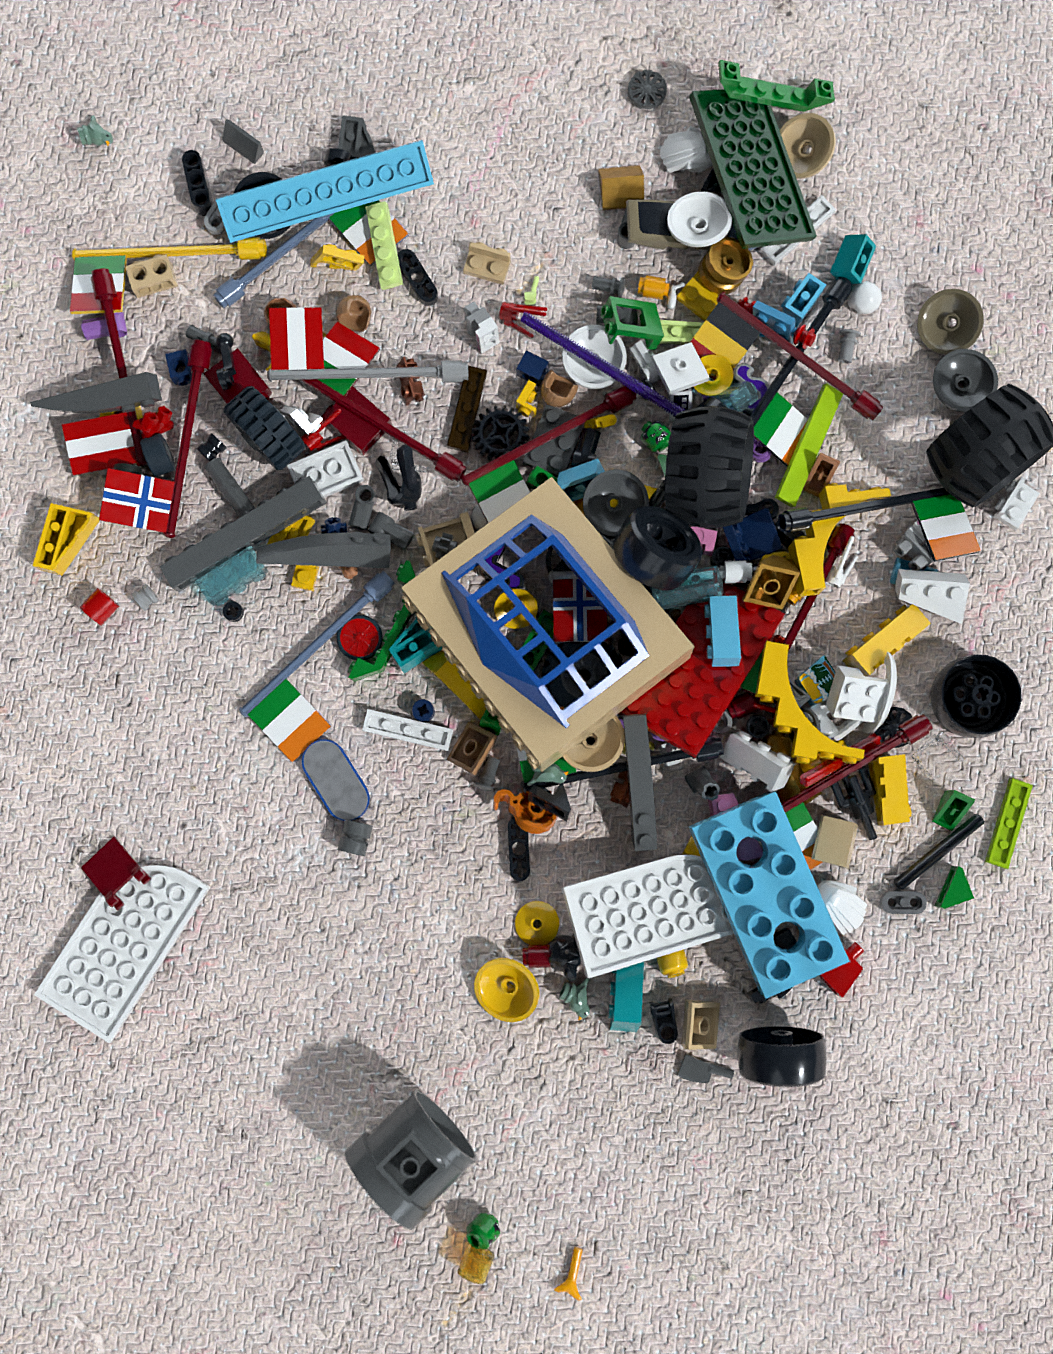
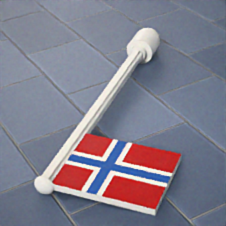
M724 561V566L719 568H696L689 578L720 577V579H724V583H746V581H751L752 563H746V561ZM551 570L549 572V580L553 583L554 643L592 641L607 629V613L572 571L553 572Z

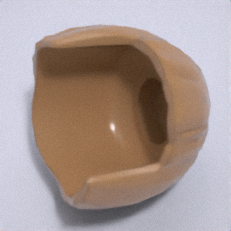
M350 295L343 298L337 306V321L352 331L364 332L367 330L371 318L369 302L360 295Z
M550 370L543 379L541 394L548 405L562 407L573 400L577 393L578 385H574L567 378L559 376L553 370Z

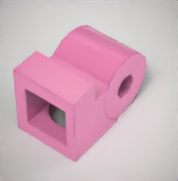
M691 527L700 540L704 549L703 554L712 556L718 531Z

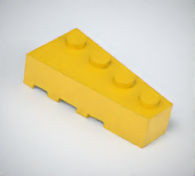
M904 604L895 611L897 615L892 620L887 618L878 625L879 631L875 634L871 631L861 640L864 642L859 647L854 645L846 651L847 657L842 661L847 667L859 668L864 676H869L876 668L884 664L887 652H890L891 656L904 647L906 642L911 641L930 625V621L917 606L911 604L907 607Z

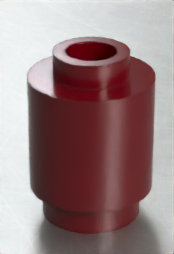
M746 692L734 697L727 710L732 719H740L757 712V708L753 705L754 703L759 704V701L754 698V694L751 695L750 692Z
M528 945V948H522L524 966H529V968H550L549 956L551 954L549 952V945Z

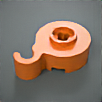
M506 789L496 792L493 800V809H498L499 802H507L509 812L513 814L517 825L522 830L531 834H541L554 826L557 816L528 801L529 791L526 794L522 792L518 796H514L511 791ZM534 807L539 808V813L532 811Z

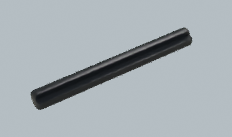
M974 814L894 880L895 885L901 890L905 889L982 826L985 822L979 814Z

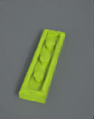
M1009 778L985 858L986 863L1003 869L1009 868L1033 787L1032 784Z

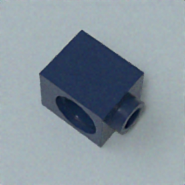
M183 349L165 354L169 375L174 384L179 386L190 384L192 371L187 366L188 351ZM186 366L184 371L177 372L179 367Z
M526 350L516 368V376L526 381L530 380L539 387L550 371L549 361Z

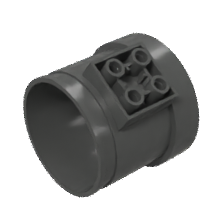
M414 1090L411 1096L404 1100L370 1134L363 1133L345 1151V1158L352 1173L367 1194L390 1218L409 1230H413L431 1213L432 1204L471 1164L477 1161L474 1149L460 1129L435 1102L418 1090Z

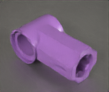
M124 312L114 313L119 337H124L127 335ZM105 314L103 317L82 321L81 327L86 340L110 337Z

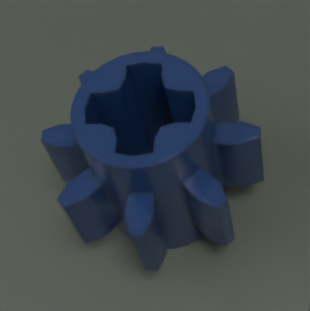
M337 517L328 518L325 520V525H321V534L348 532L346 522L341 523V519Z

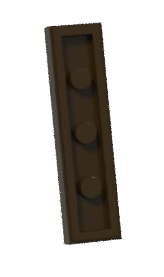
M468 366V380H463L447 448L468 453L473 434L472 428L475 426L474 421L477 418L488 370Z

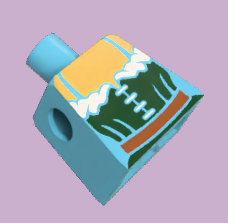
M824 655L794 681L798 687L811 696L807 702L810 706H813L828 699L836 672Z

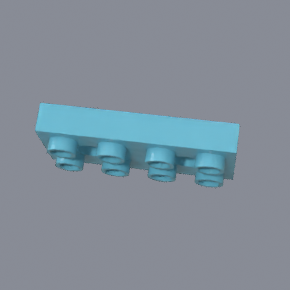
M776 791L766 792L688 826L758 990L764 998L767 999L850 962ZM748 836L760 841L763 847L761 859L752 866L741 861L739 862L736 854L739 842ZM783 922L793 923L799 929V939L790 949H782L776 946L773 940L775 929Z

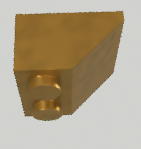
M775 555L760 561L742 600L783 610L800 575V571L794 561Z

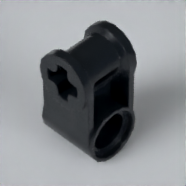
M672 998L658 1003L649 1002L657 1038L665 1044L674 1043L678 1037V1030ZM664 1027L672 1028L673 1034L668 1039H664L661 1036V1031Z

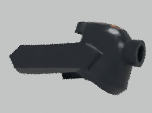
M402 445L397 449L396 454L403 479L402 486L398 485L393 470L384 456L380 455L376 459L375 464L385 484L389 504L404 505L405 511L417 509V501L422 493V482L419 473L415 472L412 449L408 445Z

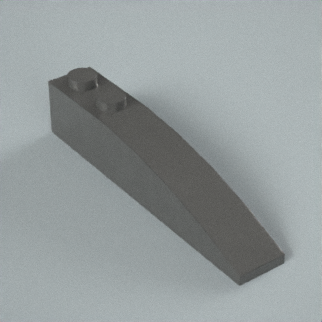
M144 372L30 403L32 407L69 413H107L121 410L126 413L135 411V407L138 406L143 408L152 407L155 405L154 402L162 401L157 375Z
M361 532L325 533L282 540L257 547L256 564L389 568L390 534L380 532L375 534Z
M646 714L624 715L623 724L632 842L635 851L655 850L658 847Z

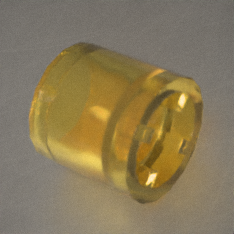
M468 1243L457 1273L468 1281L484 1284L495 1254L489 1249H475Z

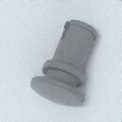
M842 329L839 331L843 337L840 338V343L842 344L838 362L849 364L852 363L854 345L857 344L856 337H860L861 333L852 329Z

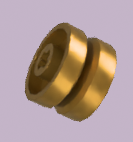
M724 237L717 243L712 244L700 261L698 271L702 283L710 291L717 294L721 292L730 294L736 291L752 270V254L748 248L741 249L737 239Z

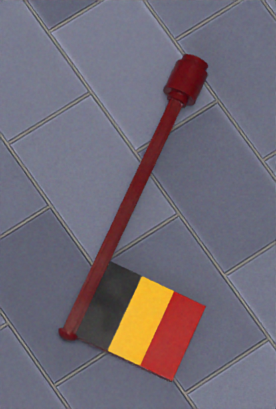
M721 292L718 295V304L690 341L699 358L707 355L722 356L729 361L734 370L759 334L762 333L850 398V402H852L850 407L864 418H869L873 421L883 409V406L880 404L881 401L866 390L861 392L853 390L725 295L726 292ZM710 376L713 380L716 379L715 376Z

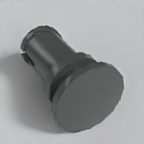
M594 276L592 289L610 292V295L616 293L621 298L625 290V277L618 281L617 278L608 279Z
M487 757L482 775L478 777L480 781L474 782V786L483 791L494 792L495 788L492 787V784L496 782L494 778L500 760Z

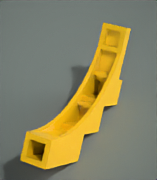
M838 483L826 485L819 494L822 510L891 497L889 488L873 487L865 491H860V489L848 491L846 484L838 485ZM845 516L813 522L811 527L805 530L806 536L795 538L789 545L790 559L794 561L800 571V575L795 583L798 597L819 595L826 588L823 573L825 548L832 530Z
M766 641L762 653L755 697H759L760 701L766 703H773L774 700L777 701L773 727L778 728V731L790 734L792 731H795L791 758H796V762L802 764H809L810 761H815L817 754H820V758L833 760L834 757L843 758L842 762L856 764V761L864 759L865 750L842 746L822 734L807 719L798 706L789 683L787 670L789 645Z

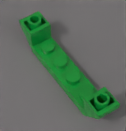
M719 60L718 62L720 82L729 98L802 112L833 103L835 100L832 81L814 78L805 89L742 77L740 75L739 63Z
M406 560L404 565L400 564L396 572L399 584L405 585L416 577L412 564L408 560ZM403 605L401 611H396L392 620L394 625L391 630L388 629L383 637V642L385 643L382 649H378L374 655L373 661H375V664H370L360 658H357L356 662L352 661L347 671L350 680L355 682L384 672L392 656L389 649L404 632L412 616L405 605Z

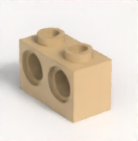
M166 254L155 255L151 259L135 261L131 265L125 266L132 291L137 298L178 286L172 263ZM166 269L162 274H158L159 270ZM145 275L143 279L137 280L139 276Z

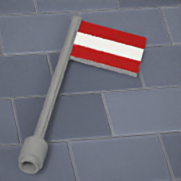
M322 307L269 308L271 369L268 370L267 377L271 382L272 380L437 377L442 379V383L468 380V363L462 362V360L441 361V365H437V367L324 369Z

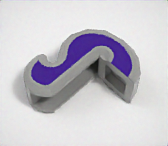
M741 363L735 366L733 370L732 383L752 398L751 402L742 412L750 416L769 388V384L761 377H752L754 368L749 364Z

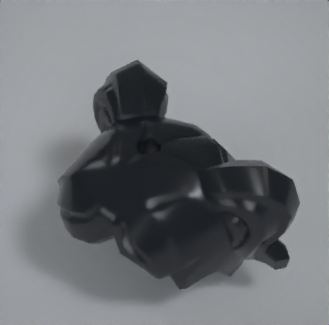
M574 933L572 936L558 935L549 946L551 954L549 956V963L555 969L562 971L567 980L573 981L577 976V968L581 964Z

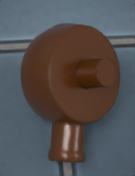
M620 631L622 638L618 642L619 652L627 657L634 655L637 652L635 647L623 632Z

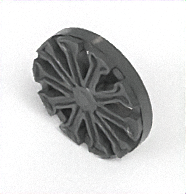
M652 70L639 71L629 82V99L635 106L641 109H654L661 105L666 97L667 84L658 72H653Z

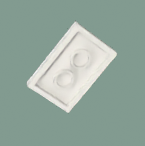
M347 440L287 465L294 483L302 477L310 476L317 484L324 498L364 481Z

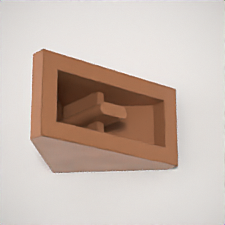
M819 453L803 490L819 497L821 491L830 483L840 461Z

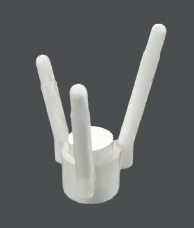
M850 536L838 567L832 566L825 584L840 588L841 584H844L847 575L858 559V556L855 555L845 571L842 569L852 546L854 536ZM825 548L824 562L829 554L827 548Z

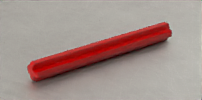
M874 733L850 747L865 750L864 753L881 744V737L876 736ZM834 757L833 760L828 759L801 774L800 783L808 787L848 763L842 762L843 758Z

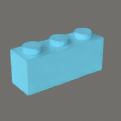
M710 596L708 605L704 606L705 618H709V625H706V638H710V645L707 646V659H711L712 667L739 666L741 650L737 596Z

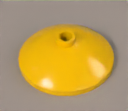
M509 958L492 959L479 969L475 977L474 990L477 1000L483 1009L496 1019L505 1022L522 1021L528 1018L538 1005L540 996L538 983L530 970L518 961Z

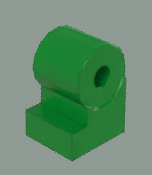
M536 466L525 483L528 488L536 489L551 477L556 482L558 479L541 467Z

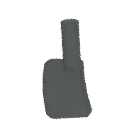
M688 1053L685 1054L678 1071L680 1078L698 1083H709L711 1074L733 1079L734 1076L733 1069L713 1065L711 1062L698 1059Z

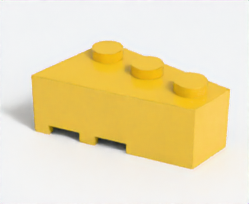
M50 503L32 566L44 572L63 576L99 523V517L91 512Z
M905 754L879 757L869 762V774L876 790L873 799L878 826L910 822L912 812L908 800Z

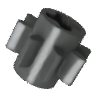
M443 532L442 537H435L432 552H436L437 559H441L457 547L458 542L453 541V535Z

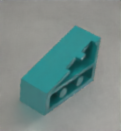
M415 617L416 619L409 628L405 629L389 649L404 674L443 648L442 646L438 648L431 639L429 629L425 631L418 623L417 617Z
M644 962L611 971V973H614V982H610L609 996H612V1005L609 1004L608 1018L611 1019L610 1030L638 1031L642 1020Z

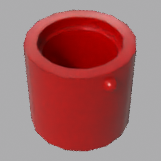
M97 588L80 606V609L102 626L120 606L101 589Z

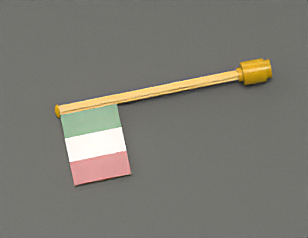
M249 237L238 240L235 244L96 250L73 249L71 255L75 263L70 313H105L103 303L94 297L90 279L93 270L106 268L113 275L117 294L112 301L114 313L123 312L127 258L153 257L165 254L167 256L236 254L240 260L262 259V257L267 256L265 239H260V237Z

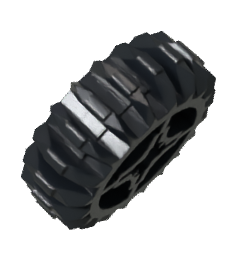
M495 405L494 412L487 408L486 416L480 413V420L474 421L476 427L472 428V433L475 435L472 437V441L476 443L475 449H482L480 451L482 457L488 453L487 460L491 461L493 457L497 459L526 443L525 441L530 439V436L526 434L529 432V427L525 426L527 420L520 419L522 416L520 412L514 415L513 407L509 412L506 411L505 405L502 406V410H498V407ZM498 420H506L510 423L501 424ZM491 423L493 431L484 439V430ZM497 429L504 434L505 440L500 435H497ZM518 430V438L511 446L509 437L513 435L514 431ZM499 444L504 449H496L491 446Z

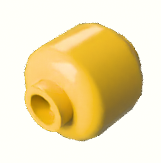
M684 949L656 958L660 972L663 975H667L668 978L685 974V970L688 968Z

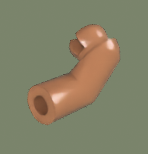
M339 566L346 579H352L353 576L358 574L356 567Z

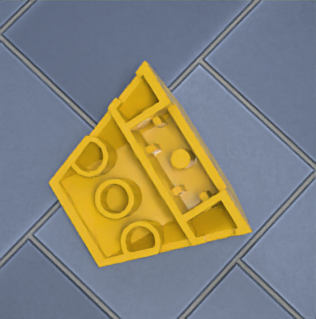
M442 650L423 661L422 664L481 720L486 710L484 699L476 697L471 690L470 681L465 682L461 678L456 664H450L444 655L445 652Z

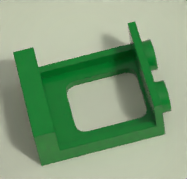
M609 296L607 302L601 308V317L604 321L605 334H607L609 344L614 342L617 335L643 338L645 339L647 349L656 350L664 337L656 303ZM616 306L639 309L641 311L639 316L641 326L621 323Z

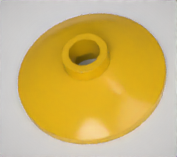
M707 355L700 358L709 377L715 376L716 379L696 385L693 388L704 396H717L724 393L731 386L734 375L729 361L719 355Z
M511 588L528 611L536 618L538 605L534 596L524 589ZM504 592L497 597L494 604V613L497 620L515 608ZM518 614L504 626L520 629L530 624L522 614Z
M529 902L522 906L516 915V932L529 945H545L552 941L558 933V914L546 902ZM534 920H540L542 922L541 927L535 928L533 926Z

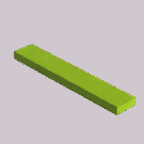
M828 383L822 385L775 495L776 499L791 508L795 507L843 396L842 392Z

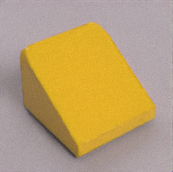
M265 331L254 333L252 338L255 344L271 352L270 334Z

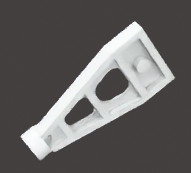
M827 701L809 707L821 721L820 732L834 742L842 739L864 722L847 719L841 725L835 726L827 716V713L830 712L826 707ZM807 713L808 720L813 722L812 717Z

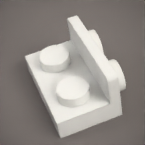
M285 405L280 410L296 430L306 434L317 431L321 426L320 422L323 420L320 415L310 412L306 414L301 408L297 409L295 406Z
M1023 477L1010 482L1005 490L1008 492L1006 497L1001 498L994 508L997 511L993 517L1013 530L1019 528L1040 494L1024 484L1025 478Z

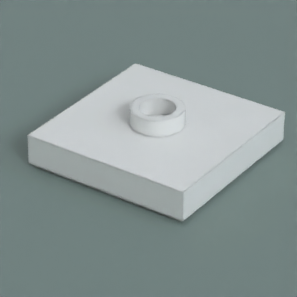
M692 342L652 356V362L669 395L709 381L710 377Z

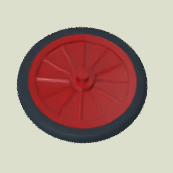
M354 615L337 631L336 640L340 651L349 659L357 660V658L367 660L373 657L376 651L381 648L383 635L379 624L374 619L366 615Z

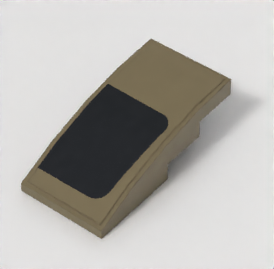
M626 201L628 242L662 250L667 247L687 250L691 247L677 241L668 229V212L675 203L674 201ZM712 245L692 248L708 251Z

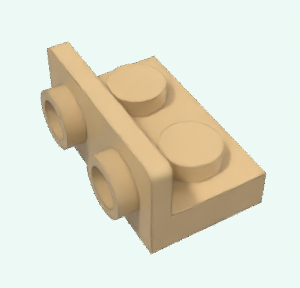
M470 242L463 274L504 285L511 263V254L503 248L494 249L481 242Z

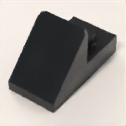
M563 783L558 786L554 795L545 787H538L533 784L529 791L528 801L567 822L571 807Z

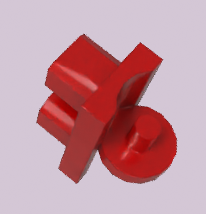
M161 406L158 407L157 412L149 411L144 413L143 418L135 420L132 426L142 431L141 435L143 438H150L153 435L162 434L173 429L175 423L170 420L173 413L167 407Z

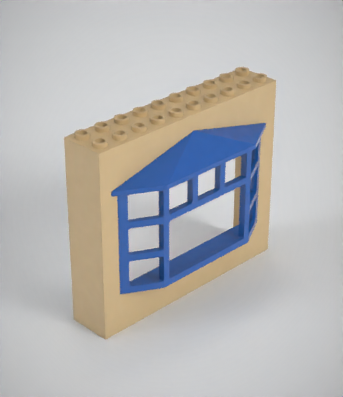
M552 477L401 587L404 594L402 599L411 614L415 612L420 626L425 631L429 629L431 639L438 648L440 646L443 647L444 655L450 664H456L461 678L465 682L470 681L471 690L476 697L484 699L486 709L492 716L497 715L502 730L506 734L509 732L512 734L513 743L520 752L524 750L527 753L526 756L528 757L527 761L533 769L538 768L541 772L690 659L694 645L641 582L632 577L621 566L614 550ZM530 526H534L546 540L529 553H525L512 540ZM503 546H507L520 559L498 574L485 560ZM550 546L614 621L613 625L569 658L563 654L505 582L508 577ZM476 566H480L492 580L475 593L470 594L458 580ZM496 586H499L515 605V608L496 622H493L478 604L477 600ZM518 614H522L538 635L522 648L516 650L499 629ZM620 629L633 644L637 653L616 668L601 646V643ZM541 642H545L561 664L539 679L522 657ZM594 649L610 673L589 689L573 664ZM567 670L582 691V695L561 710L545 685Z

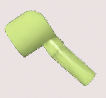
M538 276L534 277L531 292H525V305H534L536 303Z

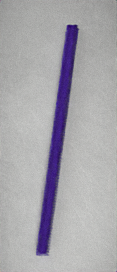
M524 312L521 318L522 323L528 325L533 330L535 329L538 333L551 339V341L572 352V354L588 362L593 367L595 366V368L604 372L609 377L611 376V378L627 386L632 391L634 390L638 395L641 394L643 398L648 401L650 400L655 405L657 404L659 408H664V411L671 412L673 416L685 410L677 404L675 405L671 400L668 401L666 397H661V394L659 395L655 390L652 391L650 387H645V384L638 383V380L636 381L634 377L631 379L632 376L629 377V374L622 373V370L620 371L618 368L615 369L616 366L613 367V364L606 363V360L604 361L602 358L599 359V356L597 357L595 353H590V350L583 349L581 345L578 346L579 343L576 344L574 340L571 341L572 339L569 340L567 336H562L563 333H557L558 330L555 332L556 329L553 330V327L546 326L544 322L541 323L542 320L539 322L537 317H532L530 313Z

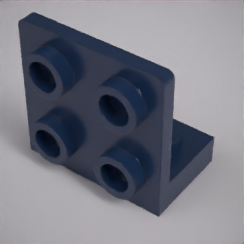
M767 508L744 517L740 523L723 527L735 561H746V563H749L783 548Z

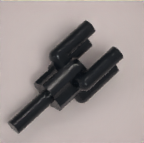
M863 766L858 769L865 789H861L856 775H848L842 778L848 793L846 797H844L838 781L831 785V789L838 806L841 809L849 807L852 816L855 819H861L869 840H874L877 838V834L869 817L874 812L869 798L875 796L876 790L867 767Z

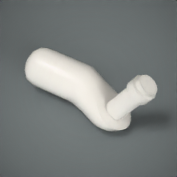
M684 282L675 286L673 284L670 287L667 301L668 309L675 308L676 290L685 287Z

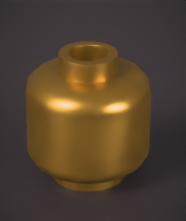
M772 730L771 734L763 737V742L771 746L770 750L777 754L782 752L790 756L792 742L789 737L785 736V733Z

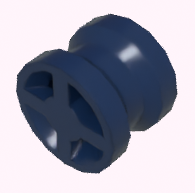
M421 699L414 703L412 713L416 720L425 723L433 719L435 709L430 701Z

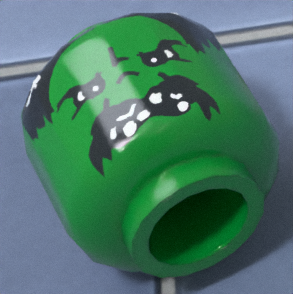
M660 420L653 423L648 421L641 428L643 433L640 436V440L651 452L659 451L661 453L668 447L671 431Z
M479 1213L466 1227L468 1243L475 1249H488L500 1236L497 1218L491 1214Z

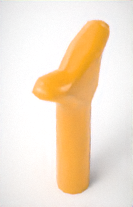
M574 1247L568 1278L562 1284L555 1287L554 1291L559 1293L568 1292L573 1298L580 1301L582 1298L578 1293L576 1279L583 1249Z

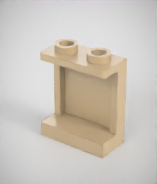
M468 512L460 514L459 518L427 528L418 527L420 534H416L419 547L424 546L426 554L422 555L425 566L429 567L439 560L436 558V552H432L436 536L442 537L443 532L451 534L454 537L453 541L458 542V546L475 534Z

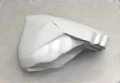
M690 126L685 132L669 134L667 139L664 140L663 146H661L660 156L669 173L679 169H687L690 172H702L712 166L702 133L693 126Z
M824 880L817 886L838 934L850 933L862 924L867 904L856 895V887L833 880Z

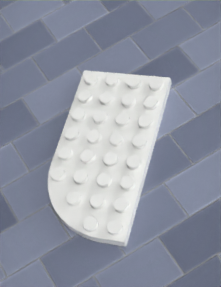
M676 855L562 887L586 978H592L734 934L701 856Z
M162 865L141 867L151 877V880L144 885L134 877L131 878L116 893L124 902V905L119 910H116L114 906L110 907L105 901L104 896L100 893L34 995L106 1042L111 1043L210 889V886L183 870Z

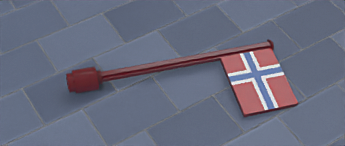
M194 340L193 344L190 345L187 366L191 368L192 378L174 482L107 468L99 521L162 532L167 538L176 537L175 529L201 375L204 374V371L209 370L211 343Z

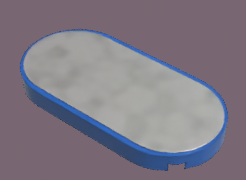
M325 739L310 744L303 754L302 767L330 814L342 821H345V819L353 821L363 816L367 811L370 801L369 790L343 748L334 741Z

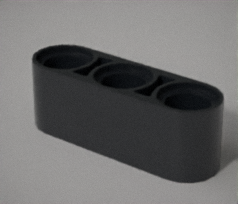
M188 150L182 156V164L190 199L197 213L201 216H206L213 205L206 168L200 154L195 150ZM202 181L199 185H194L196 182ZM205 200H206V202H205L204 204L199 205V203H200L201 201H205Z

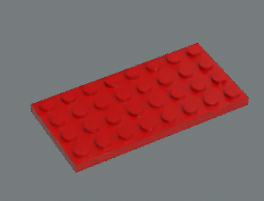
M718 577L705 578L675 623L694 645L690 659L618 714L624 716L645 713L649 732L696 758L762 654L766 641H770L784 619L785 613L772 607L743 601L744 591L729 583H724V580ZM710 596H737L741 650L739 666L712 667L711 659H707V646L710 645V638H706V625H709V618H705L704 606L708 605Z

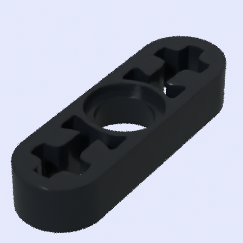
M410 249L401 250L398 253L401 271L420 302L426 306L434 305L438 300V292L415 253ZM404 257L410 259L412 265L411 269L409 268L407 262L403 261ZM415 273H421L424 276L420 282H414L411 278ZM426 286L427 291L432 293V298L425 297L422 287Z
M513 817L508 822L510 874L513 879L523 881L530 874L528 832L520 829V836L525 834V840L520 838L511 840V835L516 836V830L511 829V824H515V818ZM522 842L525 845V852L522 855L514 854L512 850L514 843ZM513 857L517 859L526 857L527 861H522V868L527 870L526 873H523V877H518V874L514 873V869H517L518 864L517 862L513 863Z

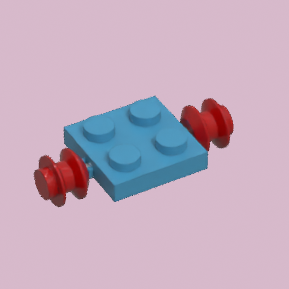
M744 297L737 302L791 344L797 345L801 342L803 343L802 348L805 349L807 346L811 347L816 338L815 330L812 328L810 331H807L805 324L795 328L794 317L758 300L750 304L748 303V297Z

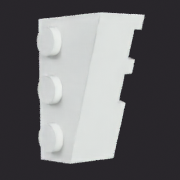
M898 569L895 591L900 600L962 624L970 582L965 574Z
M743 731L730 734L723 749L724 755H720L721 759L737 770H744L751 774L750 779L757 782L760 779L766 783V789L770 792L785 787L796 764L790 761V756L782 752L777 754L770 750L771 746L764 742L757 743L751 739L752 736Z

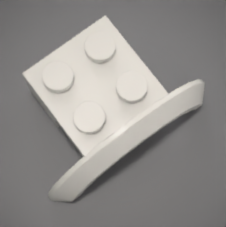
M890 652L886 653L884 660L887 679L864 676L859 668L837 666L826 707L833 717L865 721L862 731L868 734L875 732L884 723L892 706L897 683L896 663Z

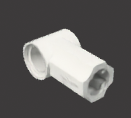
M645 340L635 343L629 351L640 368L642 378H646L653 384L661 379L652 362V356L655 354L652 350L647 349Z

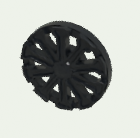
M891 707L888 714L889 720L886 718L884 721L885 725H881L874 732L876 736L881 737L880 742H885V738L890 735V738L895 736L899 731L898 726L913 717L911 713L904 708ZM893 710L896 711V716H895V718H894V715H893V713H892ZM901 714H905V717L900 720ZM880 730H885V731H886V732L883 733L882 735L879 734V731H880ZM906 742V743H901V744H899L898 746H896V747H894V748L903 747V746L907 745L908 743H907V742Z

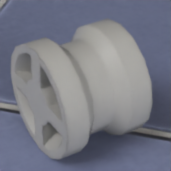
M144 584L140 591L132 593L133 598L144 611L148 610L149 605L160 601L147 584Z

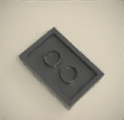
M546 404L532 440L577 417V415ZM584 423L527 452L523 464L532 468L539 466L558 478L559 472L567 470L584 428Z

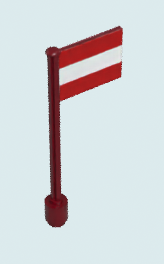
M96 269L91 272L92 276L90 277L94 297L103 303L118 376L121 379L128 377L112 305L113 298L117 296L113 275L110 274L109 269ZM136 409L132 412L62 424L73 476L107 470V468L113 469L114 464L118 463L136 464L139 467L148 465L140 444L142 440L140 429L132 426L134 421L138 420Z

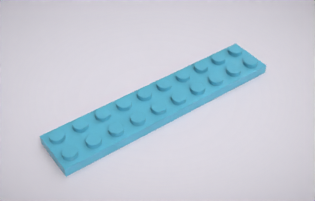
M419 140L216 198V203L231 243L433 185L434 182L423 140Z

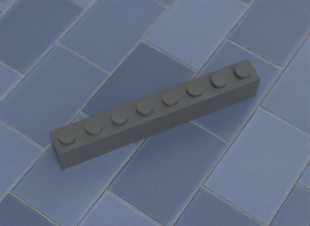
M310 476L302 477L290 488L278 491L272 499L261 501L258 507L252 511L243 512L234 522L225 523L219 531L214 534L205 535L202 541L197 544L187 546L181 554L167 558L160 568L171 588L181 592L325 505L327 502L315 481Z

